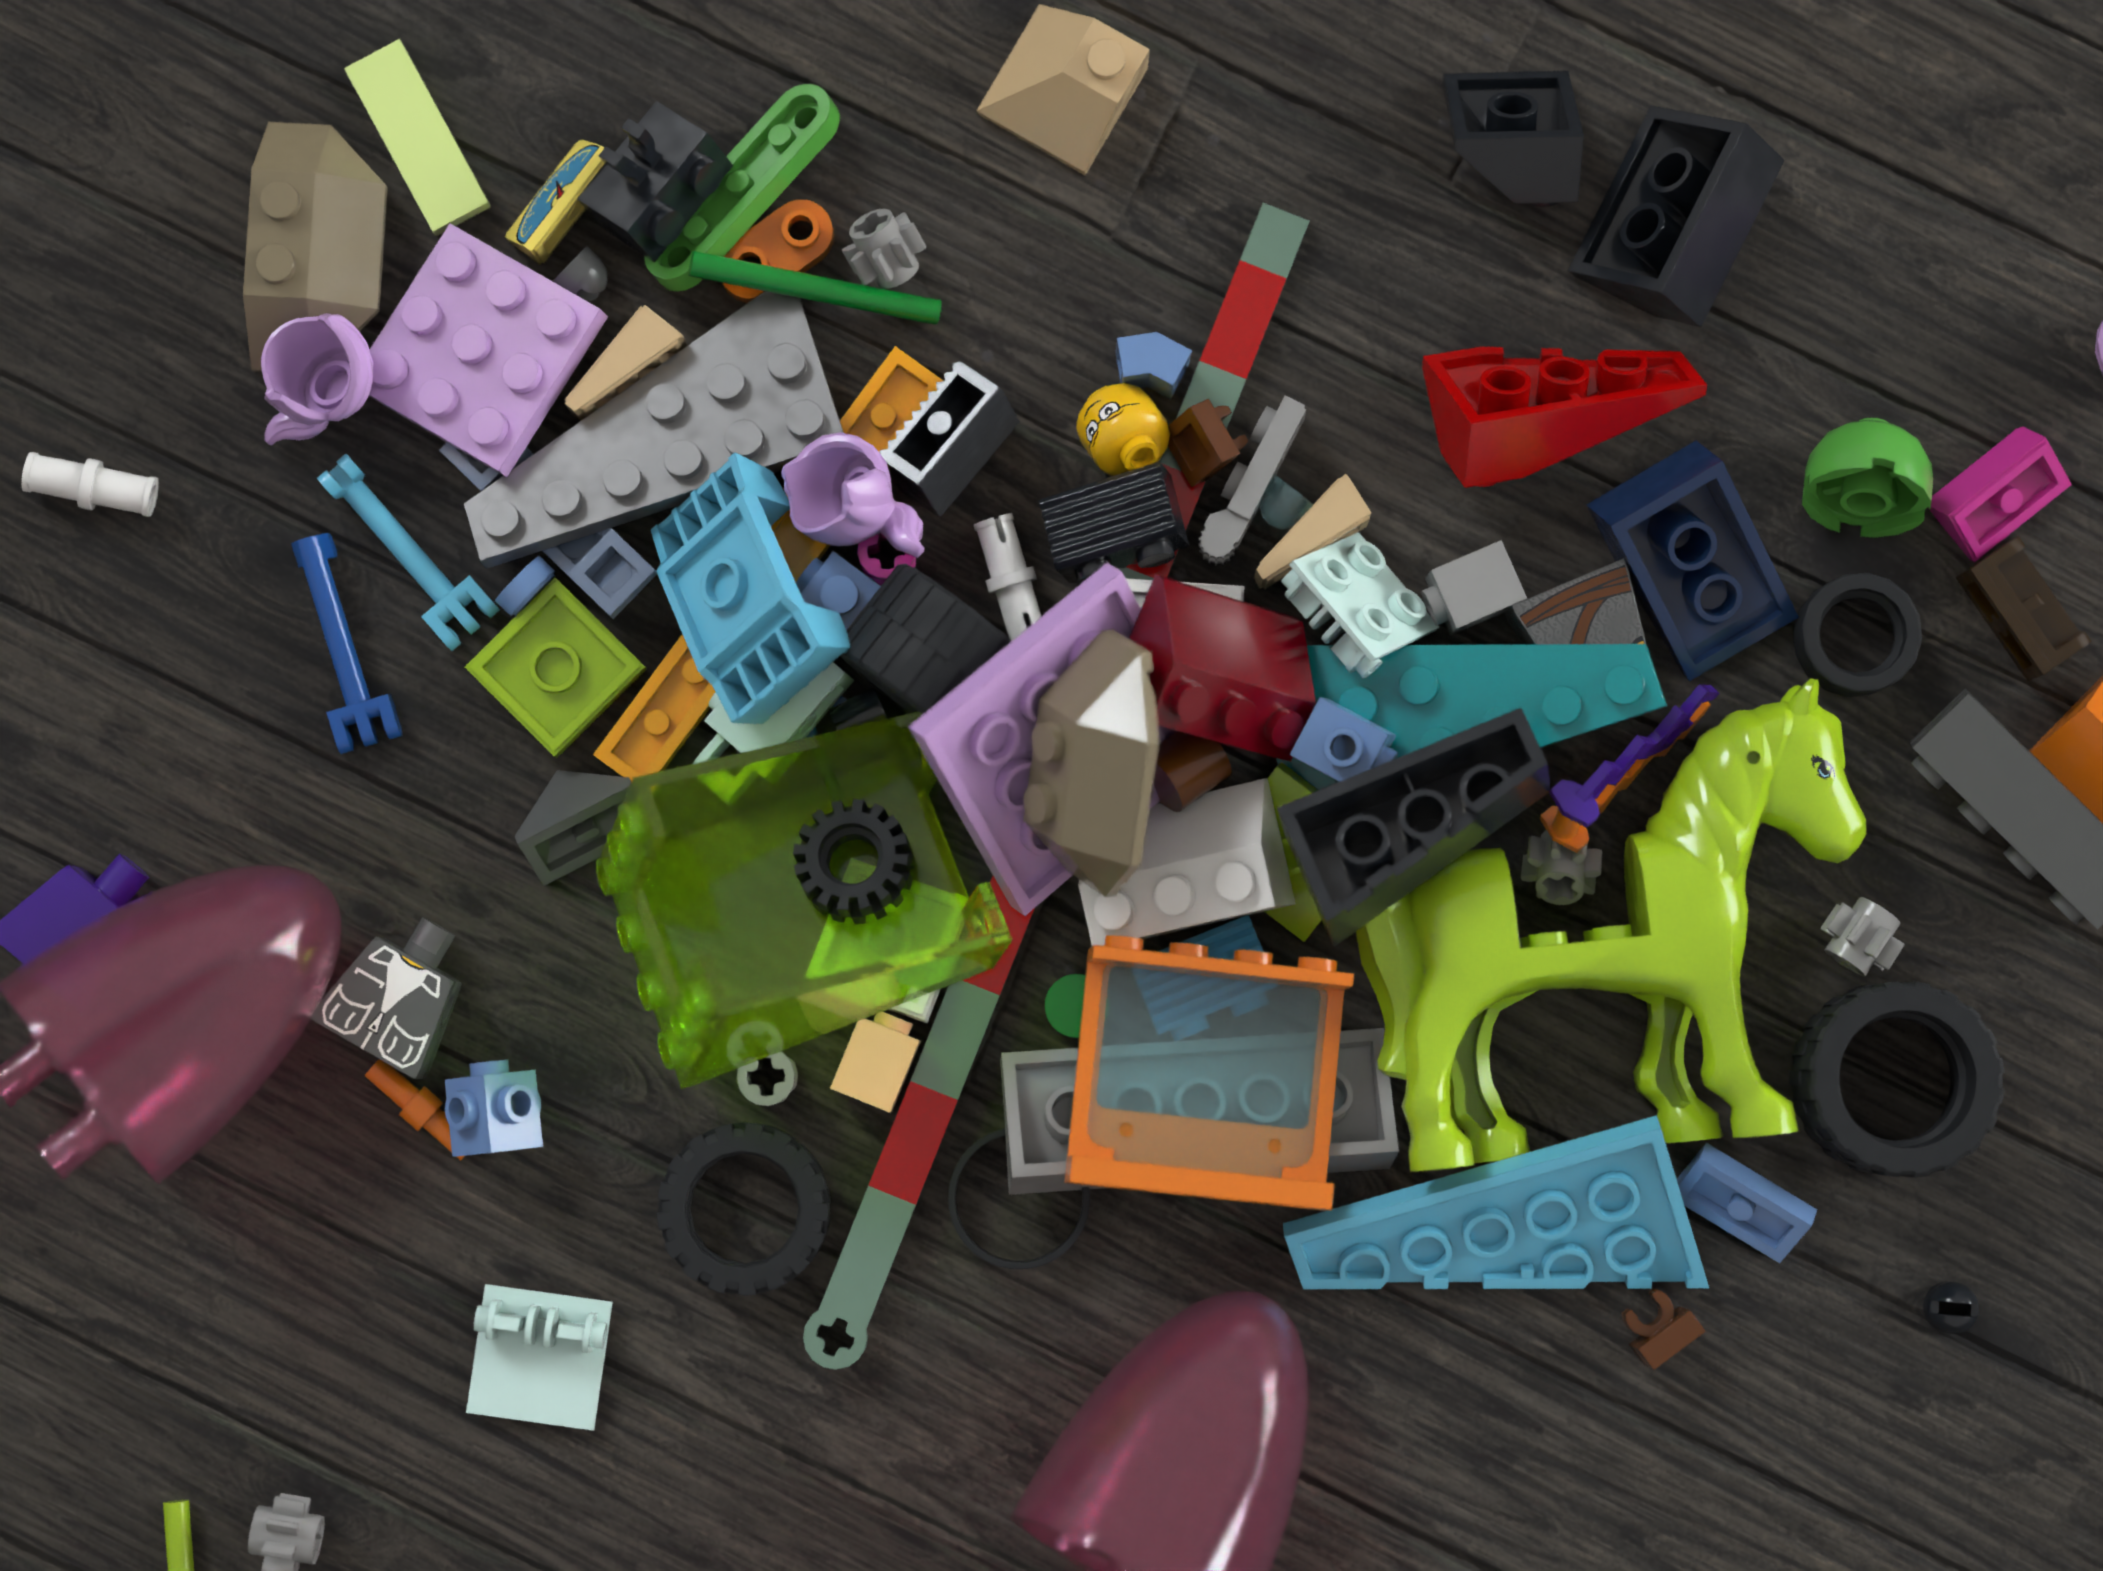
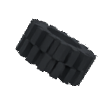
M853 798V807H845L842 800L831 802L834 811L825 815L821 808L812 814L815 821L813 826L810 828L803 824L798 834L802 842L801 844L794 843L793 856L797 862L796 865H793L795 874L808 900L810 899L814 907L823 915L827 911L834 921L844 923L845 917H852L855 925L866 924L865 916L873 913L876 919L879 920L887 916L884 909L887 905L892 903L897 908L904 900L901 894L902 889L910 890L913 878L910 869H915L909 841L895 816L889 817L885 808L877 803H874L871 809L867 807L864 799ZM862 840L870 843L878 852V864L875 871L869 878L859 883L850 884L839 881L830 871L832 854L841 844L847 841Z

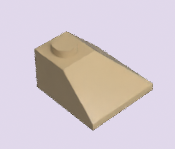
M1039 4L977 109V114L1081 174L1086 175L1146 73L1150 49L1096 18Z

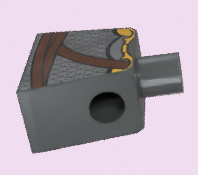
M1624 558L1516 603L1504 613L1508 623L1522 644H1646L1628 567Z

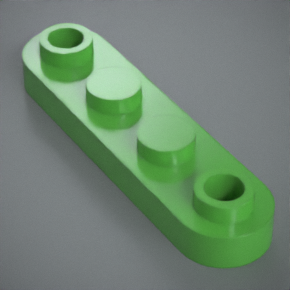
M802 84L789 89L726 156L733 164V167L724 176L719 187L707 197L682 228L677 239L669 244L655 263L645 257L647 269L663 287L671 291H684L700 283L703 279L688 276L692 252L697 251L724 257L831 140L838 129L840 114L837 106L824 89L814 84Z

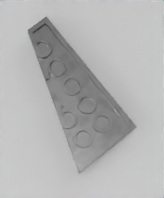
M764 291L516 466L507 478L502 476L465 502L464 507L483 566L488 569L679 506L690 496L693 490H697L710 478L709 475L719 470L734 452L770 469L776 474L782 471L785 464L795 459L808 444L822 435L844 433L800 298Z

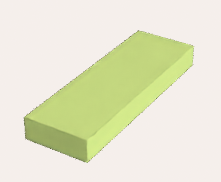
M400 39L344 68L435 236L442 234L449 223L457 226L491 207Z

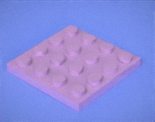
M1108 563L1103 565L909 726L915 740L1010 906L1024 916L1073 876L1023 821L1025 811L1023 799L1029 781L1033 751L1032 732L1036 726L1039 699L1102 630L1113 629L1129 638L1141 610L1122 571ZM1158 725L1159 744L1177 732V730ZM1154 783L1149 810L1160 801Z

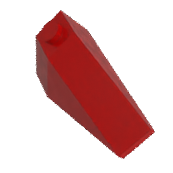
M1475 347L1423 356L1422 369L1440 453L1464 488L1473 486L1487 487L1497 482L1527 477L1706 395L1707 390L1706 382L1681 351L1606 349L1599 354L1597 360H1581L1563 356L1562 348H1541L1540 359L1503 358V347Z

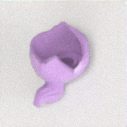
M326 313L319 316L297 318L279 326L268 338L261 356L262 374L267 387L264 399L280 413L275 415L268 423L265 430V441L269 445H273L275 442L284 439H311L324 431L329 421L339 422L342 419H347L364 405L373 383V360L366 340L358 329L345 317L339 314L332 315Z
M841 432L822 435L808 444L795 459L783 466L781 475L785 481L784 491L789 499L790 518L795 528L808 538L831 546H851L881 533L894 548L915 558L924 552V546L920 543L923 537V522L911 506L894 500L887 462L870 443L858 436Z

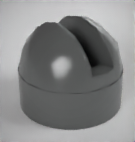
M586 246L552 282L589 302L596 299L599 293L605 290L609 279L607 268L602 260Z

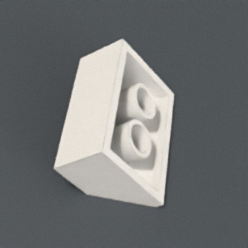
M1264 778L1207 792L1180 812H1174L1161 803L1152 807L1148 814L1141 865L1131 878L1121 885V890L1116 896L1104 897L1079 880V890L1091 945L1104 946L1106 935L1146 939L1295 905L1268 779Z

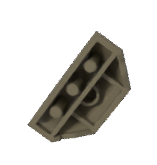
M268 122L251 169L243 301L251 369L253 372L262 373L261 356L265 343L270 335L286 322L326 313L332 315L339 314L350 321L360 332L380 311L388 187L331 125Z
M1113 629L1102 630L1040 697L1036 726L1032 732L1033 751L1029 781L1023 799L1025 809L1023 821L1069 873L1104 897L1116 896L1121 890V885L1127 882L1141 865L1159 745L1155 695L1148 678V674L1153 670L1151 652Z

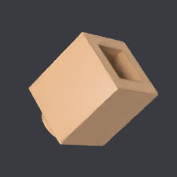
M877 1010L873 1021L859 1016L830 1089L889 1113L893 1112L921 1043L920 1040L909 1036L913 1024L880 1010Z

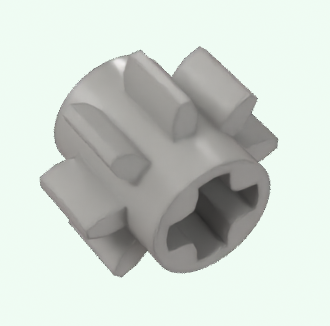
M877 209L866 213L853 223L849 230V235L854 244L846 246L842 249V252L854 274L858 275L863 285H867L875 280L878 287L887 289L899 286L914 276L919 268V262L914 254L926 249V245L914 222H910L906 213L903 212L894 218L890 210Z
M1546 830L1540 838L1536 836L1529 837L1528 852L1526 855H1523L1521 879L1527 882L1536 881V897L1542 898L1551 904H1571L1578 901L1583 896V893L1591 895L1595 893L1596 877L1601 875L1603 852L1600 849H1587V844L1578 853H1575L1554 842Z
M1859 897L1853 908L1845 903H1841V905L1836 904L1820 930L1833 937L1824 951L1836 962L1863 977L1867 975L1873 965L1881 971L1884 968L1889 970L1905 946L1903 942L1893 937L1901 922L1886 909L1864 897Z
M281 1493L280 1496H275L273 1507L262 1505L257 1507L249 1533L248 1553L264 1556L261 1571H299L300 1563L312 1565L316 1563L322 1545L325 1518L321 1515L309 1514L311 1498Z

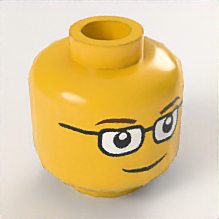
M1128 383L1104 386L1088 397L1078 414L1076 429L1080 442L1095 464L1108 476H1115L1156 463L1161 459L1168 447L1170 431L1167 421L1150 396L1139 386Z

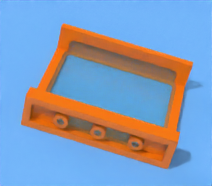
M1106 935L1104 946L1093 945L1088 950L1064 1183L1320 1211L1332 1210L1334 1183H1326L1344 991L1353 987L1354 974L1337 972V961L1325 958L1299 957L1298 967L1272 965V953L1253 950H1234L1233 960L1209 958L1208 946L1190 943H1170L1169 953L1143 950L1144 939L1128 936Z

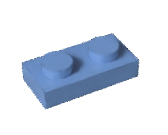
M1708 1143L1704 1144L1676 1179L1684 1206L1778 1263H1781L1811 1228L1817 1209Z

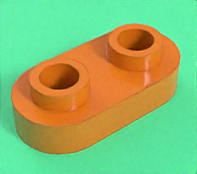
M803 199L790 201L750 228L724 257L742 261L753 257L758 259L762 265L805 273L822 261L832 248L834 231L831 219L827 212L815 202ZM798 221H806L812 225L813 231L807 239L796 240L789 234L791 226ZM722 283L726 291L733 298L744 303H749L764 292L762 290Z

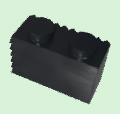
M962 362L952 363L953 371L944 373L945 381L936 382L937 391L928 392L929 400L920 402L921 410L912 411V420L904 421V429L896 431V439L888 440V449L879 450L887 462L889 473L899 490L937 517H941L1020 422L1016 418L1017 415L1013 412L1014 409L1010 406L1011 404L1007 401L1008 398L1004 395L1005 392Z
M1160 461L1039 500L1045 530L1048 534V542L1051 546V554L1054 558V566L1057 572L1069 583L1081 585L1106 563L1115 568H1125L1129 564H1138L1141 568L1160 566L1172 561L1175 558L1174 552L1177 549H1186L1189 546L1172 476Z

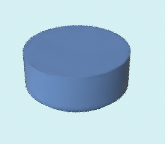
M537 556L504 588L495 599V602L510 616H516L555 578V570L540 556Z

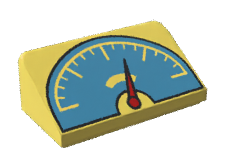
M579 140L508 230L505 236L508 242L539 265L541 263L544 264L586 208L577 198L605 165L599 157L604 147L589 141Z

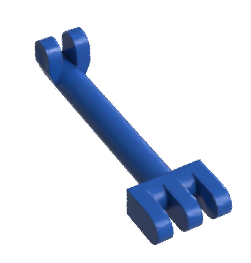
M318 534L291 543L298 568L303 567L346 704L345 707L326 712L340 754L354 751L353 738L348 728L352 724H357L365 747L378 743L372 718L381 716L384 731L390 740L403 736L391 693L370 698L328 562L329 559L337 557L336 546L331 534Z

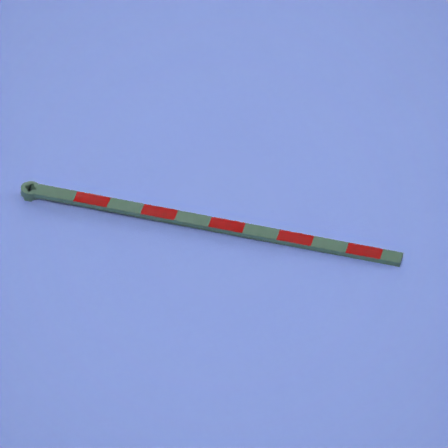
M1266 203L1262 204L1177 418L1189 407L1209 399L1214 408L1223 405L1229 406L1232 413L1222 421L1227 429L1309 225V220ZM1167 447L1159 461L1172 476L1185 530H1187L1206 481L1191 487L1170 449ZM1175 558L1166 564L1151 568H1141L1138 564H1129L1125 568L1117 569L1122 571L1124 577L1128 579L1153 580L1155 574L1167 578ZM992 876L819 1310L811 1315L805 1325L803 1335L805 1350L814 1362L824 1368L836 1370L849 1367L861 1357L867 1347L869 1337L867 1332L868 1324L1034 912L1033 909L1024 916L1011 907L994 876ZM836 1318H840L848 1322L846 1333L854 1337V1343L850 1349L840 1347L836 1354H831L824 1350L826 1341L818 1336V1331L821 1324L832 1326Z

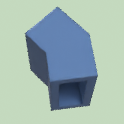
M1158 332L1117 338L1116 359L1120 384L1128 383L1140 388L1148 387L1171 399L1189 366L1192 350Z

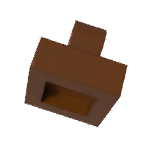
M1209 399L1189 407L1168 425L1170 431L1168 448L1191 487L1212 478L1240 455L1239 451L1248 443L1245 434L1232 439L1222 421L1232 413L1229 406L1223 405L1214 408Z
M1652 1289L1648 1294L1658 1306L1657 1318L1649 1324H1643L1639 1321L1637 1315L1627 1308L1622 1312V1319L1629 1330L1640 1335L1629 1346L1643 1365L1655 1370L1706 1331L1691 1310L1681 1306L1674 1310L1671 1299L1664 1292Z

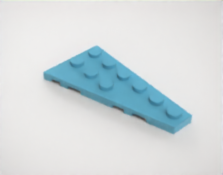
M1657 1115L1283 1223L1284 1237L1303 1289H1381L1387 1282H1423L1424 1289H1448L1449 1282H1482L1483 1289H1584L1590 1282H1626L1627 1289H1651L1652 1282H1685L1686 1288H1709Z

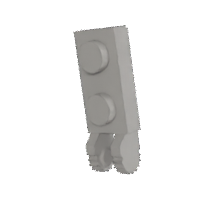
M1285 395L1278 410L1266 406L1250 437V440L1259 444L1249 466L1237 462L1222 491L1221 496L1230 500L1227 509L1209 514L1204 524L1205 529L1201 531L1202 536L1199 538L1201 542L1199 543V548L1201 550H1199V553L1203 554V559H1207L1209 564L1212 562L1215 565L1218 563L1224 565L1225 561H1230V557L1234 556L1235 553L1233 551L1238 549L1305 420L1306 409L1304 404Z

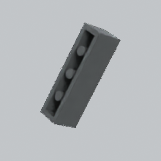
M1964 689L1910 741L1912 748L1919 754L1911 764L1937 790L1946 782L1965 799L1957 809L1983 835L1993 827L2011 845L2003 854L2029 880L2039 872L2057 890L2049 899L2069 920L2077 925L2083 918H2086L2098 930L2103 925V823L1970 692Z

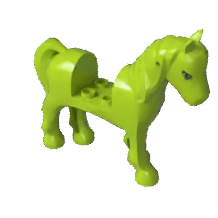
M1809 679L1802 687L1794 685L1785 693L1780 702L1761 705L1752 710H1737L1727 714L1718 726L1709 729L1698 737L1694 750L1683 760L1671 784L1663 793L1662 806L1659 812L1648 819L1646 831L1629 835L1625 842L1624 879L1629 925L1593 928L1589 931H1583L1584 942L1568 944L1566 931L1533 934L1519 938L1513 887L1505 853L1501 848H1481L1468 850L1355 932L1361 964L1377 996L1385 1023L1383 1046L1377 1059L1378 1069L1383 1075L1406 1080V1094L1401 1107L1411 1136L1408 1151L1410 1171L1471 1166L1474 1163L1500 1161L1530 1152L1526 1128L1507 1116L1493 1084L1489 1055L1493 1025L1501 1010L1538 990L1584 988L1626 993L1647 1002L1648 1021L1642 1053L1633 1071L1636 1091L1657 1109V1117L1665 1143L1699 1141L1723 1137L1718 1112L1696 1096L1686 1074L1684 1043L1692 1014L1697 1019L1702 1036V1080L1705 1087L1720 1096L1731 1107L1730 1123L1733 1138L1776 1135L1799 1131L1793 1102L1765 1083L1754 1064L1743 1019L1740 970L1745 948L1748 904L1745 892L1746 871L1757 830L1761 823L1785 832L1814 858L1833 863L1847 860L1859 848L1866 836V818L1849 786L1844 771L1846 764L1841 721L1834 714L1818 705L1819 680Z

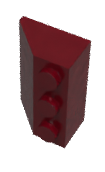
M1155 574L1128 639L1151 652L1153 670L1148 674V678L1155 695L1157 724L1162 727L1291 762L1293 756L1290 753L1316 705L1303 622L1292 616Z

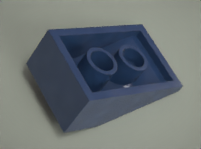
M1698 441L1690 443L1587 504L1614 560L1618 561L1624 558L1635 595L1688 681L1695 679L1799 618L1723 461Z

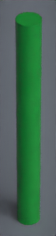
M697 251L692 252L688 276L933 325H937L941 313L942 302L938 299Z

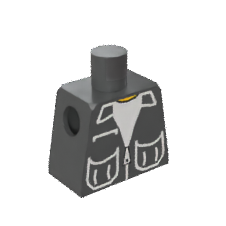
M422 917L404 948L386 938L376 936L314 1008L309 1018L411 1078L425 1079L433 1064L462 982L437 968L453 942L455 935Z

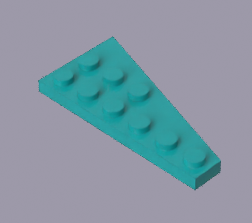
M1646 644L1406 645L1380 658L1383 663L1366 678H1362L1357 671L1350 673L1331 650L1333 645H1307L1316 704L1320 697L1330 699L1396 734L1397 736L1390 748L1398 752L1397 758L1520 707L1540 748L1667 707ZM1294 757L1291 762L1276 758L1278 765L1281 762L1318 790L1339 782Z

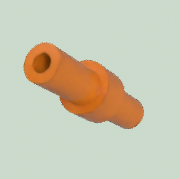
M379 1059L365 1074V1077L402 1109L399 1116L417 1132L423 1127L452 1153L449 1123L445 1112L440 1108L444 1102L425 1086L419 1090L398 1070ZM465 1156L456 1157L461 1161Z

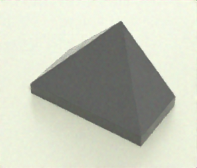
M557 770L515 834V839L541 883L545 886L656 829L657 826L629 777Z

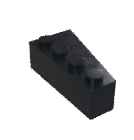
M1520 707L1277 807L1285 837L1333 947L1550 792L1548 763Z

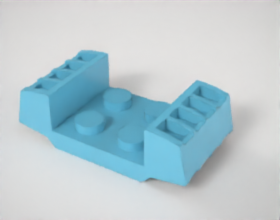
M734 452L728 458V461L719 470L709 475L710 478L697 490H693L679 507L671 510L672 513L659 525L656 524L651 529V534L661 563L656 570L698 672L713 686L732 723L764 724L770 719V716L783 705H786L802 688H805L818 674L826 670L834 660L850 649L851 646L844 623L838 612L804 603L771 526L790 509L789 499L781 484L770 469Z

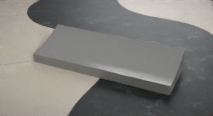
M1384 1028L1345 1030L1340 1033L1327 1173L1390 1169L1399 1152L1390 1076L1383 1075L1379 1071L1377 1061L1383 1046ZM1316 1032L1101 1046L1096 1100L1099 1106L1108 1109L1302 1129L1308 1121ZM1078 1048L1001 1053L1000 1066L1009 1195L1082 1190V1187H1089V1189L1105 1188L1064 1183Z

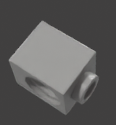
M1502 540L1432 569L1425 577L1429 588L1421 591L1425 607L1434 624L1437 626L1445 623L1450 636L1505 613L1512 605L1527 599Z

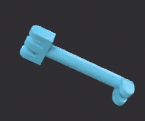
M344 454L336 461L338 463L336 467L330 472L324 471L317 477L318 481L335 499L344 498L436 603L421 617L443 643L453 651L461 644V641L455 631L446 625L448 621L455 616L472 635L481 626L465 608L470 602L475 600L478 608L490 618L500 609L470 575L454 587L363 482L365 474L347 454Z

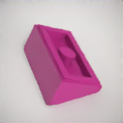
M2019 427L1932 496L1930 511L1969 560L1976 562L2072 484L2047 438L2025 427Z

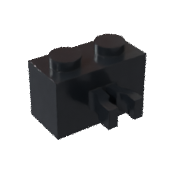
M657 101L638 124L631 119L625 122L621 129L628 134L627 138L616 151L611 150L607 146L603 149L599 157L605 165L577 198L605 231L654 263L669 244L677 239L682 228L707 197L719 187L724 176L733 167V164L707 132Z

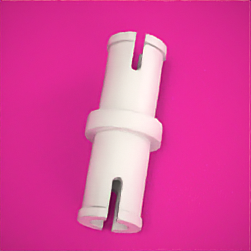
M30 452L24 464L21 487L24 492H37L75 500L78 507L82 509L93 510L96 505L140 513L143 516L149 517L155 508L159 481L157 477L153 476L145 477L104 468L103 462L100 460L88 458L85 464Z
M1008 513L998 516V519L994 520L993 517L978 522L973 526L978 533L991 579L985 581L988 592L996 593L1009 639L1013 641L1042 616L1031 582L1037 579L1034 567L1026 566L1013 523V514Z

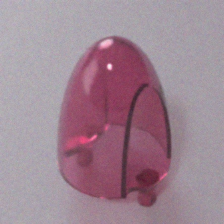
M279 865L242 866L192 877L150 892L104 914L37 954L0 981L1 993L32 1030V1033L29 1034L32 1041L0 1065V1096L12 1108L19 1099L58 1070L61 1075L66 1072L87 1098V1101L83 1103L86 1108L85 1111L44 1143L41 1142L36 1146L63 1180L68 1178L72 1171L113 1141L116 1146L123 1142L159 1185L206 1145L259 1091L303 1033L318 1008L333 976L340 952L342 918L338 901L331 889L310 873L294 867Z
M1229 1291L1194 1303L1166 1320L1116 1364L1070 1420L1034 1474L1011 1515L1012 1521L1033 1538L1087 1571H1270L1293 1505L1302 1464L1308 1422L1307 1364L1297 1328L1289 1315L1278 1302L1259 1292Z

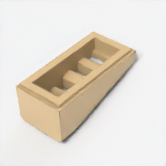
M646 305L640 306L564 399L566 401L565 405L572 415L582 421L685 348L687 343L684 336Z
M1347 474L1338 478L1262 559L1254 574V580L1260 589L1262 587L1266 589L1284 578L1292 570L1290 566L1292 561L1358 533L1367 527L1372 513Z

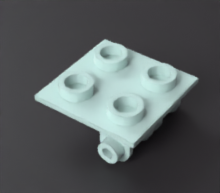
M1359 532L1290 563L1292 570L1281 580L1288 589L1284 594L1285 597L1293 603L1305 619L1313 617L1309 622L1312 629L1319 628L1332 617L1335 618L1336 621L1321 637L1325 644L1332 642L1346 631L1331 647V650L1350 673L1357 671L1362 678L1368 677L1383 663L1380 658L1439 628L1426 612L1425 604L1421 598L1402 584L1386 565L1381 551L1372 543L1366 541Z
M485 1284L482 1305H478L474 1320V1331H478L466 1413L594 1431L613 1302Z

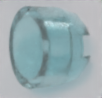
M1277 475L1270 481L1260 500L1262 516L1269 525L1279 529L1292 528L1314 505Z

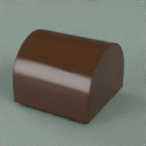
M1181 731L1175 732L1158 745L1153 783L1161 804L1174 812L1182 811L1231 775L1230 761L1219 742Z

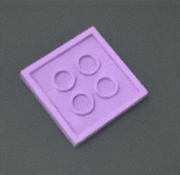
M449 223L369 350L373 360V383L369 397L507 478L608 316L595 305Z

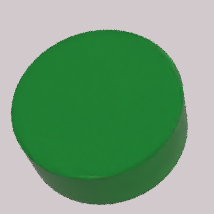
M1070 974L1058 979L1050 987L1045 999V1013L1049 1023L1057 1032L1071 1038H1079L1085 984L1084 974ZM1106 997L1104 1022L1109 1009L1108 997Z

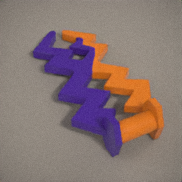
M1699 684L1679 708L1675 705L1649 736L1637 735L1615 762L1605 760L1583 786L1573 781L1561 780L1551 788L1549 793L1557 806L1552 805L1540 816V820L1551 839L1575 853H1578L1589 842L1587 827L1598 819L1617 792L1627 789L1651 759L1665 756L1678 739H1684L1710 708L1711 704L1708 701L1714 700L1719 695V692L1712 685Z

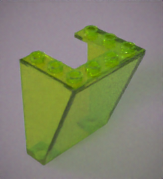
M920 712L632 779L624 801L619 805L618 815L612 830L607 834V842L600 859L596 861V874L603 894L605 896L612 895L619 914L616 919V929L621 947L625 953H633L639 969L637 989L641 1003L646 1011H654L661 1032L658 1033L657 1041L662 1062L668 1070H675L681 1089L702 1083L992 969L1011 943V935L990 882L978 884L969 898L929 797V793L938 778L919 747L921 763L917 747L918 743L909 729V726L923 716ZM853 798L864 799L867 807L871 809L874 803H877L885 808L889 817L895 816L909 841L915 869H910L913 878L910 890L903 888L901 891L904 899L897 908L892 903L884 908L887 916L879 920L876 919L873 913L865 916L866 924L856 925L852 917H845L844 923L834 921L827 911L824 915L814 907L812 901L808 900L793 866L797 864L793 856L794 843L801 844L802 842L798 834L802 825L806 824L811 828L815 823L812 814L820 808L825 815L834 811L831 802L842 800L845 807H853ZM862 840L847 841L841 844L832 854L830 860L831 874L844 883L862 882L875 871L878 864V852L868 842ZM984 916H985L986 921H987V924H988L989 933H988V931H987V929H986Z

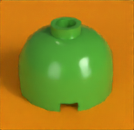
M1865 418L1850 422L1829 431L1810 453L1805 469L1802 505L1810 518L1833 531L1840 532L1841 522L1849 525L1861 526V537L1876 538L1899 535L1918 527L1924 521L1925 509L1927 507L1930 509L1933 489L1932 463L1919 440L1901 427L1879 418Z

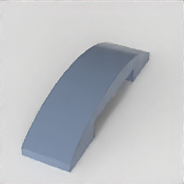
M446 443L439 450L480 491L503 476L449 443ZM527 447L514 468L533 455ZM612 528L542 550L612 619L657 575V571Z

